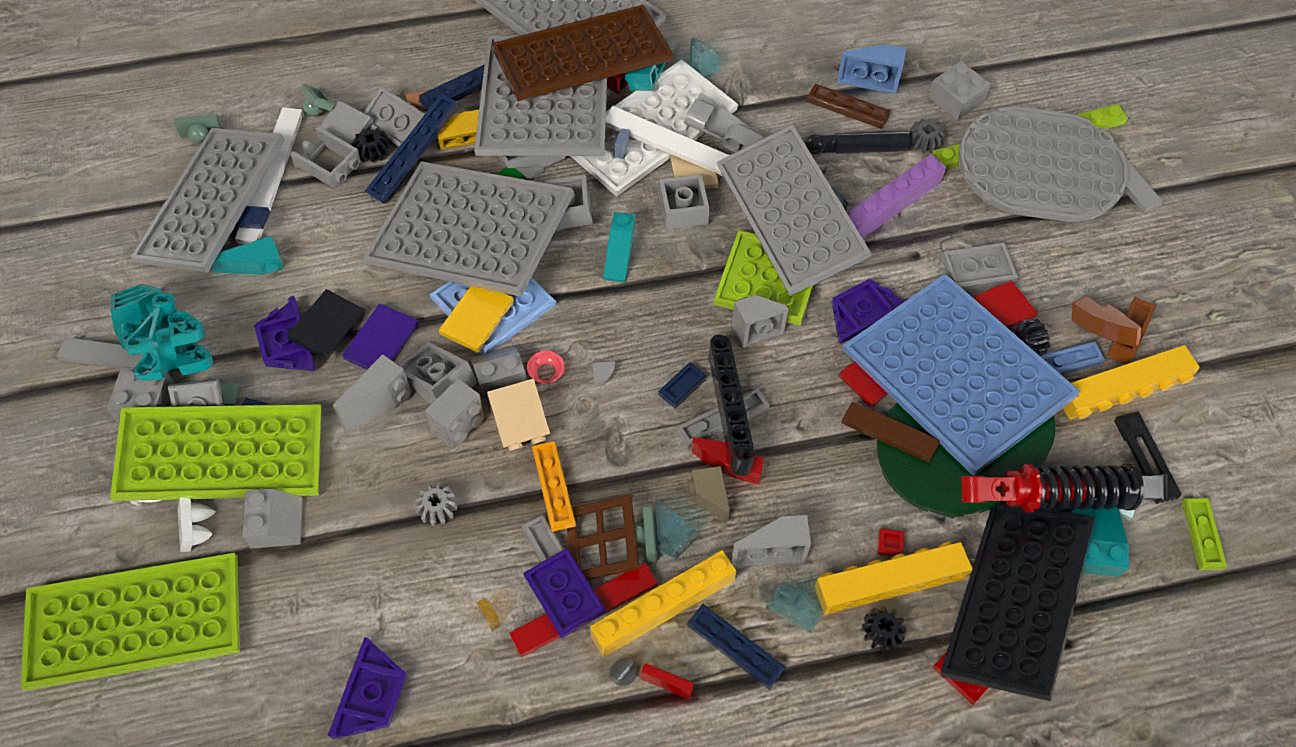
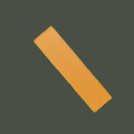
M555 441L532 446L551 531L576 527Z

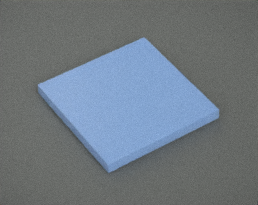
M532 277L522 297L507 294L514 298V303L482 347L481 351L484 354L495 350L556 305V301ZM448 281L432 292L430 297L449 316L470 286Z

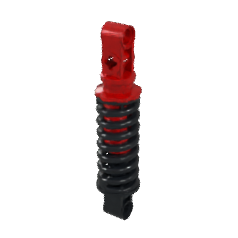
M1124 463L1120 466L1062 465L1059 467L1055 465L1046 467L1025 464L1018 472H1006L1004 477L961 476L962 502L1005 501L1009 506H1020L1025 512H1034L1041 508L1046 511L1053 510L1054 508L1061 511L1066 508L1069 510H1077L1078 508L1081 510H1088L1090 508L1094 510L1101 508L1110 510L1114 507L1119 510L1133 511L1140 506L1143 498L1168 499L1167 474L1141 475L1139 469L1131 463Z

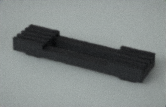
M1139 411L1117 416L1114 422L1123 440L1127 442L1142 473L1154 474L1136 440L1137 437L1142 438L1159 473L1167 474L1168 499H1154L1155 503L1159 504L1170 499H1178L1182 494Z

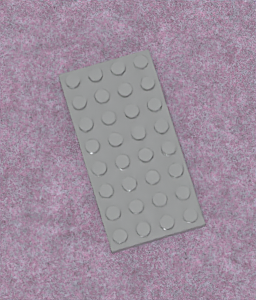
M793 124L716 162L789 296L871 257L869 248Z
M211 128L132 254L131 258L133 261L141 264L208 273L284 142L283 136L275 133Z

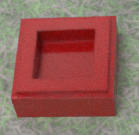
M880 528L878 531L877 554L886 556L904 554L905 531Z

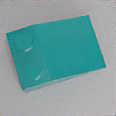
M1115 507L1110 510L1104 508L1099 510L1092 508L1088 510H1081L1079 508L1077 510L1067 509V512L1095 516L1096 523L1083 573L1120 577L1130 568L1129 546L1119 509Z

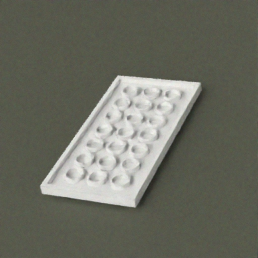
M680 60L661 73L653 91H635L616 104L615 107L692 140H696L704 133L684 124V120L695 98H698L700 93H703L731 114L737 110L738 104L686 62ZM605 127L604 156L571 157L616 197L662 165L672 155L629 136V145L623 159L615 158L614 143L619 132Z

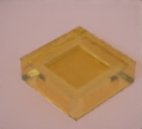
M483 598L478 601L479 611L491 631L499 628V619L488 600Z

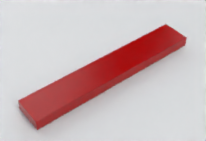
M645 562L639 566V569L628 571L593 590L606 609V613L658 587V583ZM547 614L509 632L521 658L560 638Z

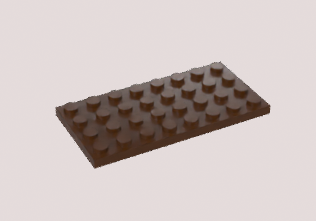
M644 4L491 43L492 50L517 101L674 60V53Z

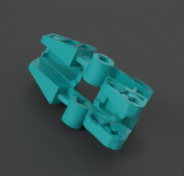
M139 284L111 294L110 312L113 327L122 348L126 349L129 355L142 353V358L134 369V375L137 379L143 381L162 380L169 370L179 368L182 375L205 371L212 367L213 359L210 351L202 345L194 343L205 337L203 324L187 312H178L173 294L162 293L161 288L145 284Z

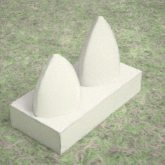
M179 498L177 508L180 552H191L192 545L201 544L212 536V532L205 527L192 525V523L211 517L216 513V510L201 503L191 502L190 498Z

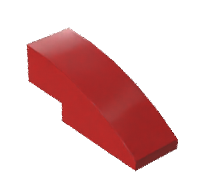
M693 437L691 452L711 467L721 466L722 473L730 477L759 485L764 457L754 455L752 471L748 475L739 476L734 474L730 468L725 442Z

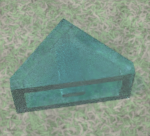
M782 585L777 586L766 605V608L810 633L823 612V609L804 589Z

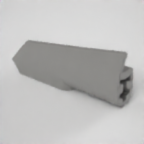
M700 93L698 98H695L684 120V124L722 141L725 148L735 153L766 138L703 93Z

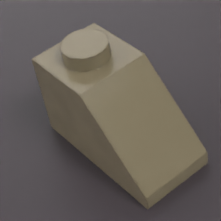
M721 466L692 470L691 480H687L689 495H694L696 504L722 521H728L730 509Z

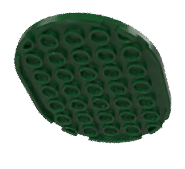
M898 403L886 415V417L930 435ZM1054 415L975 476L1004 477L1006 472H1018L1025 464H1031L1032 466L1042 465L1052 448L1055 438L1056 426ZM877 440V459L887 483L905 501L923 511H932L949 517H963L968 514L983 513L1002 502H962L961 476L973 475L941 444H939L933 458L928 463Z

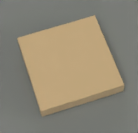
M670 156L673 178L702 174L705 189L718 188V179L715 172L677 156Z

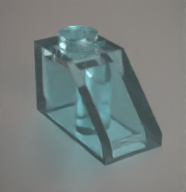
M695 38L690 39L689 66L704 78L720 72V54L711 45Z
M658 500L655 507L658 549L664 556H671L676 561L695 541L696 530L662 501Z

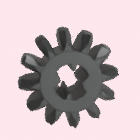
M921 119L919 122H915L909 131L910 145L915 147V151L920 149L923 153L928 151L932 154L933 150L939 149L944 141V127L939 126L938 121L931 122V119L928 121Z

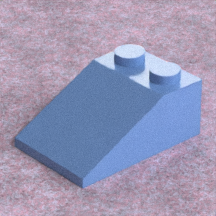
M885 44L843 51L837 83L896 94L907 48Z

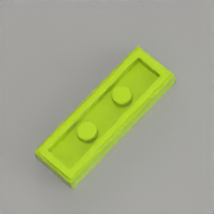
M1184 498L1182 506L1199 571L1226 569L1227 563L1209 498Z

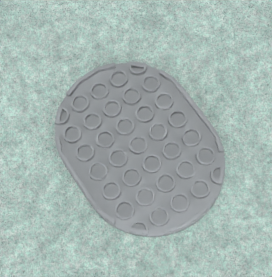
M1017 106L998 108L996 111L984 113L974 120L966 129L958 151V161L962 175L975 194L993 207L1016 215L1067 222L1094 219L1114 207L1124 193L1128 181L1126 158L1123 151L1119 150L1114 143V138L1106 130L1099 129L1091 124L1090 120L1069 113Z

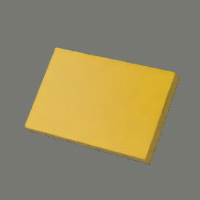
M470 286L440 327L439 334L479 353L514 303V298L502 292Z

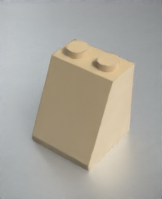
M534 379L487 392V400L503 449L508 447L509 451L523 448L522 443L532 441V445L546 441L545 436H548L550 431Z

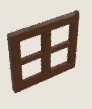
M632 494L572 507L576 527L567 528L568 550L580 569L579 548L599 544L601 566L581 570L587 581L639 569L632 502L634 496ZM622 506L624 527L605 532L603 510ZM596 512L598 533L578 538L577 517ZM625 538L628 560L608 564L606 542Z

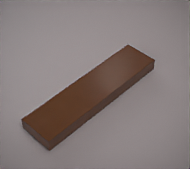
M814 84L807 97L808 103L880 129L883 128L890 114L888 109L818 84Z
M853 401L842 418L841 424L930 463L940 444L938 439Z

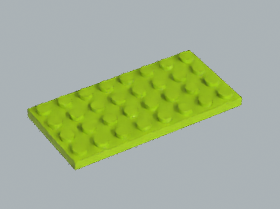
M321 404L121 407L110 498L112 501L245 498L246 491L274 489L296 496H319Z
M235 553L26 588L20 689L24 691L240 653L238 560Z

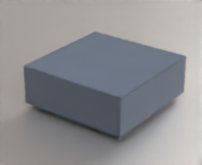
M620 129L614 143L615 158L623 159L629 145V130Z

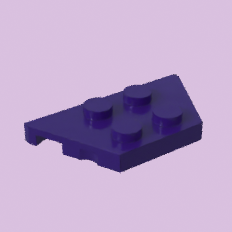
M870 279L833 297L832 309L839 344L841 345L854 338L906 300L893 295L894 291L883 288Z
M291 296L288 298L289 302L281 309L275 308L266 318L261 319L254 325L263 362L266 367L315 371L316 367L312 353L287 339V334L301 319L296 298Z
M367 637L363 639L327 735L331 739L388 728L395 713L407 674Z

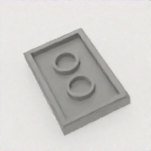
M382 86L364 112V114L373 119L369 127L373 130L379 128L381 132H385L388 140L397 146L403 143L425 115V113Z
M1005 242L943 251L941 253V259L948 277L963 290L1001 285L1009 281L1014 283L1019 278Z

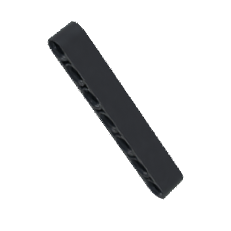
M718 334L710 339L708 359L730 468L734 474L745 476L752 471L755 450L731 341L727 336Z

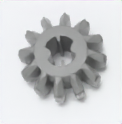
M438 483L436 488H432L428 484V491L420 490V498H415V504L418 506L415 509L416 513L421 516V520L424 523L430 520L433 526H435L437 521L444 525L445 518L453 519L452 512L457 511L456 495L451 493V488L448 486L442 488V485Z

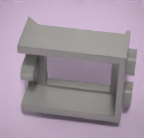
M318 126L315 128L318 140L314 144L305 140L303 142L305 153L302 156L295 151H292L290 154L295 168H301L328 184L334 190L345 181L346 177L353 170L358 168L361 161L357 148ZM325 147L344 157L331 173L312 162Z

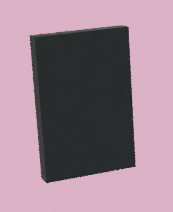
M326 289L287 334V339L328 360L365 315V309Z

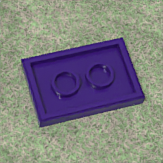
M379 303L342 354L343 359L366 370L382 354L391 361H394L418 327V320Z
M567 548L523 573L524 578L561 639L606 613V609Z

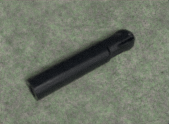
M908 130L835 133V135L813 134L806 139L805 145L809 152L814 155L820 153L850 154L909 151L910 133Z

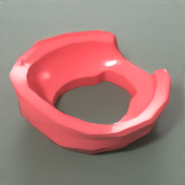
M550 350L534 354L527 363L529 376L542 384L554 383L565 371L562 357ZM544 364L552 365L555 368V374L549 380L539 379L537 373L538 368Z

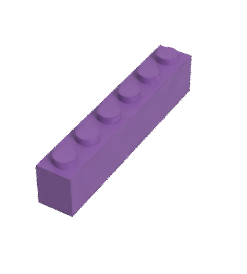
M930 154L848 211L847 214L862 239L942 182L946 166Z

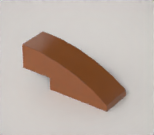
M1088 296L1072 302V321L1084 329L1121 344L1134 347L1140 345L1141 327L1111 304L1102 307Z
M1134 297L1125 315L1141 327V342L1156 305ZM1113 341L1106 356L1126 365L1131 362L1139 346L1134 347Z

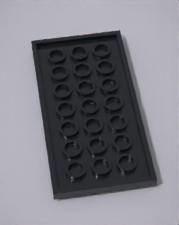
M1003 502L990 510L942 665V677L1051 701L1096 523L1095 516L1057 510L1046 511L1042 508L1034 512H1025L1020 506H1009Z

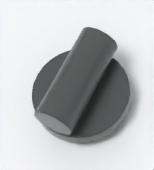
M630 657L616 661L610 670L612 681L619 686H628L633 683L637 674L635 661Z

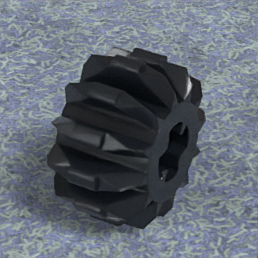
M369 127L367 131L361 129V134H355L353 146L358 149L359 157L364 162L369 159L372 162L375 159L382 161V156L388 155L390 143L385 132H381L379 128L373 130Z
M1028 319L1016 325L1014 333L1039 356L1047 353L1048 348H1050L1048 342L1050 338L1044 323H1041L1039 319Z
M886 606L882 607L881 611L873 608L871 615H865V624L862 625L861 631L866 632L864 641H873L871 644L872 649L880 645L882 652L886 651L887 646L891 650H895L897 643L902 644L904 641L903 634L906 633L907 627L901 625L904 622V617H895L896 609L888 613Z

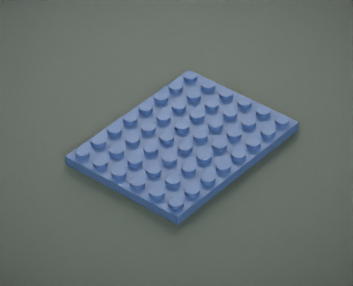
M946 274L936 279L843 345V351L932 437L938 439L940 444L973 476L1068 405L1080 393L1075 386Z

